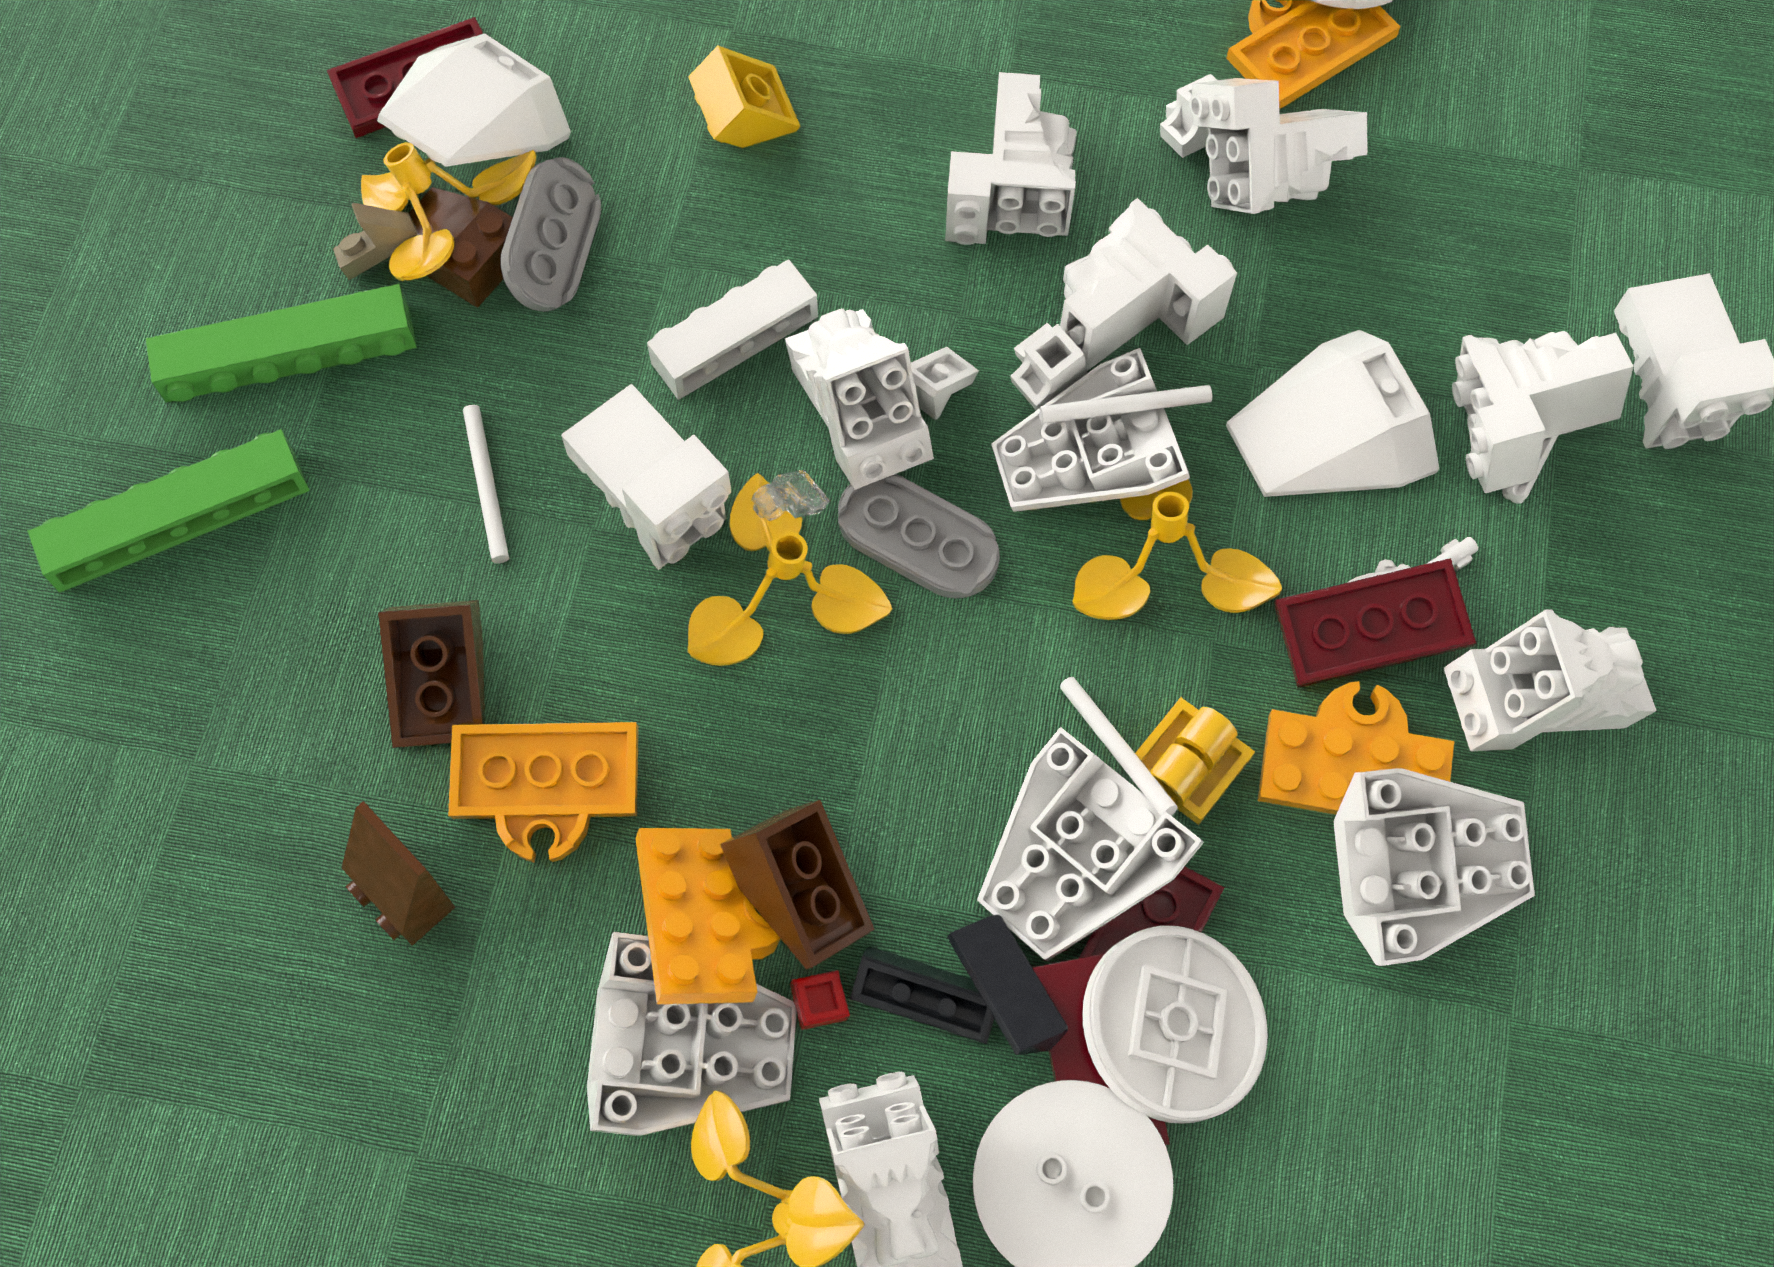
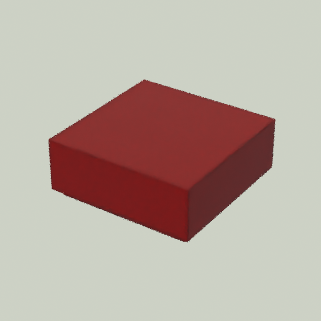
M838 970L791 981L790 987L801 1030L846 1021L850 1017Z

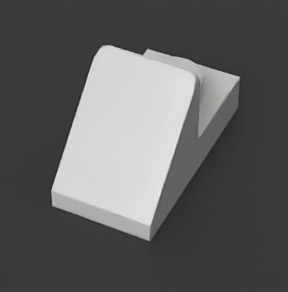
M948 347L911 362L919 408L933 419H938L951 394L971 385L979 370Z

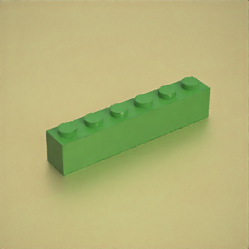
M400 284L146 338L151 381L166 403L172 401L184 402L195 396L213 392H229L236 387L258 382L271 383L281 377L300 373L312 374L322 368L341 364L353 365L364 359L382 355L394 356L405 350L417 348L409 306Z
M282 429L273 433L260 434L252 441L233 449L220 450L210 458L193 465L175 468L168 475L148 483L135 484L126 492L106 500L93 501L87 504L85 508L66 516L48 519L41 526L27 532L43 576L60 593L306 493L310 489L294 450Z

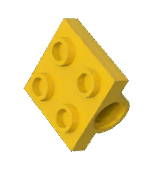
M1180 697L1135 754L1178 807L1177 809L1199 825L1250 761L1255 751L1237 738L1236 728L1225 716L1209 707H1201L1198 710Z

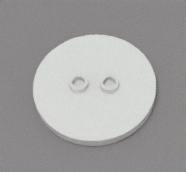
M1156 926L1138 931L1119 941L1104 954L1093 970L1086 987L1083 1002V1028L1092 1061L1108 1087L1123 1102L1136 1111L1159 1121L1180 1124L1195 1123L1213 1118L1233 1108L1248 1094L1261 1072L1267 1049L1268 1033L1265 1009L1258 989L1246 968L1232 952L1215 939L1196 930L1180 926Z
M1062 1080L1039 1085L1025 1091L1009 1102L995 1116L986 1129L976 1153L973 1170V1194L979 1219L989 1239L997 1250L1015 1267H1135L1150 1253L1166 1226L1173 1199V1173L1163 1139L1146 1114L1136 1111L1127 1105L1110 1088L1087 1081Z

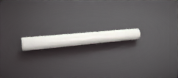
M1210 385L1040 406V420L1044 424L1208 403L1212 401V390Z
M468 405L463 408V414L491 560L496 564L504 563L509 560V554L481 411L478 405Z
M1074 677L1065 679L1060 685L1062 692L1157 812L1162 816L1166 811L1172 816L1178 808L1174 801Z

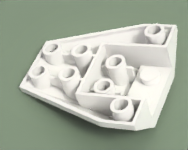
M486 34L450 43L419 56L379 113L377 120L392 130L398 138L412 143L426 153L431 160L441 163L445 167L517 156L534 150L535 153L548 151L569 139L571 133L550 76Z
M1361 330L1322 343L1227 421L1226 424L1264 497L1400 488L1433 475L1440 469L1430 412L1389 342Z
M1138 348L1098 365L1044 406L1157 392L1142 351ZM1164 408L1044 424L1041 423L1038 409L991 443L1013 512L1144 496L1190 478Z
M1060 727L1029 767L977 901L993 915H1000L1012 932L1044 960L1049 961L1174 880L1204 842L1166 811L1161 816L1141 791Z
M1402 768L1354 773L1333 821L1343 913L1376 965L1384 966L1423 960L1535 896L1524 802Z
M613 932L597 991L587 1081L590 1131L643 1136L694 1124L706 1099L713 1091H721L727 1094L741 1112L789 1101L797 1012L795 1003L756 984L758 993L753 1002L657 1004L648 936Z

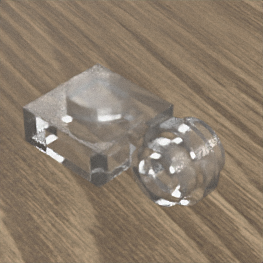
M805 470L778 474L772 483L759 488L751 499L754 503L753 510L760 518L765 517L768 521L777 519L785 511L791 513L794 518L821 513L830 502L829 498Z

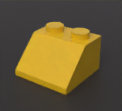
M717 45L688 77L695 93V100L701 107L708 124L707 129L713 139L718 142L745 148L794 133L801 127L774 65Z

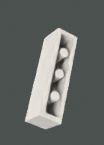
M789 259L778 266L768 267L758 278L742 287L732 288L722 299L710 306L696 309L681 323L672 328L660 330L652 340L647 342L651 364L679 400L818 317L817 294Z

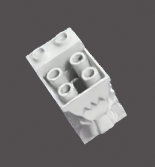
M999 72L993 154L951 151L945 241L957 242L963 245L974 243L986 244L987 230L999 231L1004 234L1020 232L1040 234L1046 237L1068 236L1076 184L1075 170H1072V155L1075 149L1077 131L1069 127V120L1065 116L1040 111V75Z
M1233 78L1192 84L1190 112L1193 117L1194 126L1208 127L1209 133L1206 140V152L1210 160V178L1207 190L1211 199V207L1255 214L1274 208V201L1288 202L1291 198L1315 200L1318 192L1326 190L1329 186L1332 161L1350 160L1356 156L1367 155V112L1317 109L1279 114V81Z
M1138 198L1131 202L1129 208L1114 221L1108 230L1111 234L1098 241L1088 256L1065 266L1063 281L1065 283L1064 296L1066 299L1064 300L1060 327L1084 353L1087 371L1158 318L1186 345L1190 344L1224 318L1237 275L1231 262L1225 256L1218 255L1209 245L1194 253L1190 244L1183 237L1176 236L1163 223L1161 216L1154 209H1148Z
M1710 273L1628 288L1615 308L1614 313L1619 323L1620 331L1629 338V344L1634 350L1635 375L1640 376L1642 379V389L1639 391V396L1648 405V412L1644 416L1645 432L1643 444L1645 449L1657 446L1671 449L1681 446L1689 440L1704 438L1705 441L1717 440L1727 435L1732 425L1744 413L1746 415L1756 414L1771 406V401L1774 399V358L1766 339L1739 343Z
M842 308L821 316L820 321L814 322L809 327V330L785 338L793 373L828 426L836 461L854 490L934 459L928 426L920 414L909 351L905 343H894L875 333L871 319L863 309L855 312L853 310L845 311Z
M1565 331L1550 332L1535 340L1530 338L1525 344L1518 340L1499 344L1497 339L1476 338L1472 335L1463 337L1460 356H1457L1455 359L1458 375L1457 382L1452 383V392L1457 406H1464L1468 414L1467 424L1471 452L1466 454V465L1471 478H1478L1484 493L1536 480L1544 439L1619 419L1622 414L1634 366L1617 334L1591 337L1579 346Z
M632 384L561 434L569 458L578 466L582 473H586L592 482L605 493L606 499L612 508H620L625 525L628 528L636 529L640 544L658 570L667 563L673 564L678 562L687 554L691 545L702 537L707 538L714 535L722 527L724 520L727 519L724 502L731 493L729 472L695 435L684 441Z
M1544 610L1488 648L1471 649L1444 667L1448 685L1470 751L1514 749L1542 732L1627 728L1656 711L1641 667L1643 661L1636 642L1629 636L1627 628L1608 627L1600 633L1594 628L1584 630L1574 622L1560 618L1553 610Z
M894 1072L878 1077L876 1085L858 1089L856 1084H844L828 1090L829 1096L819 1098L841 1197L846 1205L865 1223V1226L852 1241L857 1267H963L949 1210L948 1196L941 1182L944 1179V1175L936 1157L939 1154L936 1130L923 1105L920 1087L915 1076L906 1077L904 1072Z

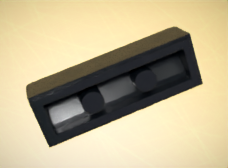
M992 915L955 930L947 936L1015 1055L1050 1051L1067 1033L1068 1026L1000 915Z
M867 947L862 955L850 1000L987 1044L994 1017L972 979L875 947Z

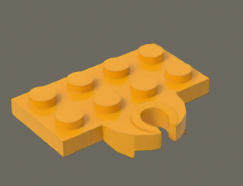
M1253 0L1248 14L1249 29L1253 34L1230 47L1226 59L1245 79L1279 81V109L1396 38L1401 26L1381 6L1365 9H1346L1323 5L1311 0H1275L1284 7L1274 8L1266 0Z
M1359 681L1350 682L1334 689L1319 706L1316 717L1271 710L1268 717L1257 801L1336 815L1354 773L1402 768L1450 782L1454 741L1409 733L1407 715L1399 700L1379 685L1374 687L1370 696L1375 705V713L1373 715L1358 713L1353 706L1352 700L1360 691Z
M637 722L452 725L448 816L451 819L495 818L497 833L506 847L526 861L535 862L536 853L531 847V837L540 828H550L555 833L554 843L548 850L549 860L553 863L562 860L577 850L587 835L591 817L637 816Z
M639 828L635 839L657 1004L753 1002L758 992L752 959H763L774 953L781 940L765 919L757 913L755 907L737 886L720 845L732 838L731 829Z

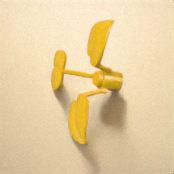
M401 143L389 150L384 157V163L390 170L389 173L362 175L361 193L363 204L401 212L407 205L408 200H410L423 228V235L407 239L392 253L389 261V269L392 275L401 281L427 276L439 269L453 252L454 238L451 232L443 229L432 233V228L416 195L429 188L432 183L430 178L432 172L468 197H479V200L489 202L494 206L512 200L522 192L526 177L535 166V151L531 150L485 169L473 179V188H470L438 167L430 158L424 161L412 143Z
M757 473L749 479L738 493L730 513L729 527L735 542L743 549L757 551L767 547L770 552L768 557L769 569L766 571V575L750 604L744 611L735 599L727 596H712L697 605L691 614L688 624L687 652L698 661L719 666L737 664L751 657L761 644L763 629L750 616L755 612L775 577L782 580H791L800 575V573H804L809 588L817 592L811 604L812 613L823 627L834 633L851 634L859 632L888 616L892 606L885 593L872 579L860 570L848 565L836 564L827 566L821 573L820 584L817 583L811 571L812 563L805 561L808 546L805 539L799 535L802 527V517L798 507L787 495L773 487L763 476Z
M1187 479L1149 495L1120 498L1122 508L1130 517L1136 520L1151 518V529L1148 531V538L1139 559L1132 569H1130L1129 564L1124 559L1117 556L1102 555L1089 560L1082 566L1076 577L1072 604L1081 613L1103 620L1123 619L1137 613L1147 603L1150 596L1149 584L1137 575L1142 572L1155 541L1158 539L1164 543H1173L1183 536H1187L1200 570L1207 573L1202 580V593L1207 601L1217 609L1230 613L1249 611L1278 596L1282 590V585L1276 575L1263 562L1239 549H1220L1212 556L1211 565L1205 561L1194 533L1195 526L1187 523L1189 504L1192 501L1193 495L1192 486Z
M713 1091L708 1096L697 1117L691 1139L692 1158L699 1173L707 1180L719 1181L728 1172L731 1179L779 1198L782 1203L775 1207L772 1215L773 1227L779 1233L778 1236L739 1249L733 1256L724 1244H714L702 1254L696 1267H744L740 1264L745 1258L780 1245H786L789 1257L800 1267H819L839 1255L859 1234L865 1223L846 1205L838 1191L824 1178L807 1177L802 1179L793 1190H783L742 1173L737 1165L748 1157L750 1151V1136L747 1123L737 1105L727 1094L721 1091Z

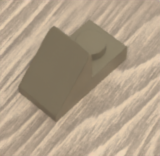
M359 203L351 204L357 221L364 231L346 236L338 246L333 248L339 267L348 280L353 279L390 257L394 250L407 239L419 236L413 219L408 213Z

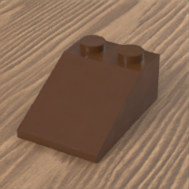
M432 187L420 200V204L432 228V233L443 229L449 230L454 238V249L449 259L439 269L427 275V277L478 308L504 279L501 271V253L513 217L489 202ZM413 207L408 214L413 219L419 235H423L422 225Z
M479 600L388 607L378 612L392 748L451 743L452 725L485 724L484 656Z
M821 800L785 810L720 844L738 888L805 969L816 966L875 930Z
M364 801L355 808L341 867L352 879L345 887L363 907L367 906L371 901L382 912L375 919L376 922L393 940H396L402 934L413 946L456 907L427 869Z

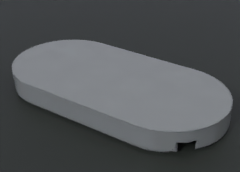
M565 157L539 163L528 173L501 253L502 276L509 291L521 304L536 311L554 310L574 297L601 214L599 194L595 195L594 189L591 186L595 183L590 174L581 165Z
M897 474L854 490L850 483L842 493L838 504L839 528L845 540L859 552L943 597L965 598L975 595L984 590L994 579L1000 560L996 537L992 529L974 515Z

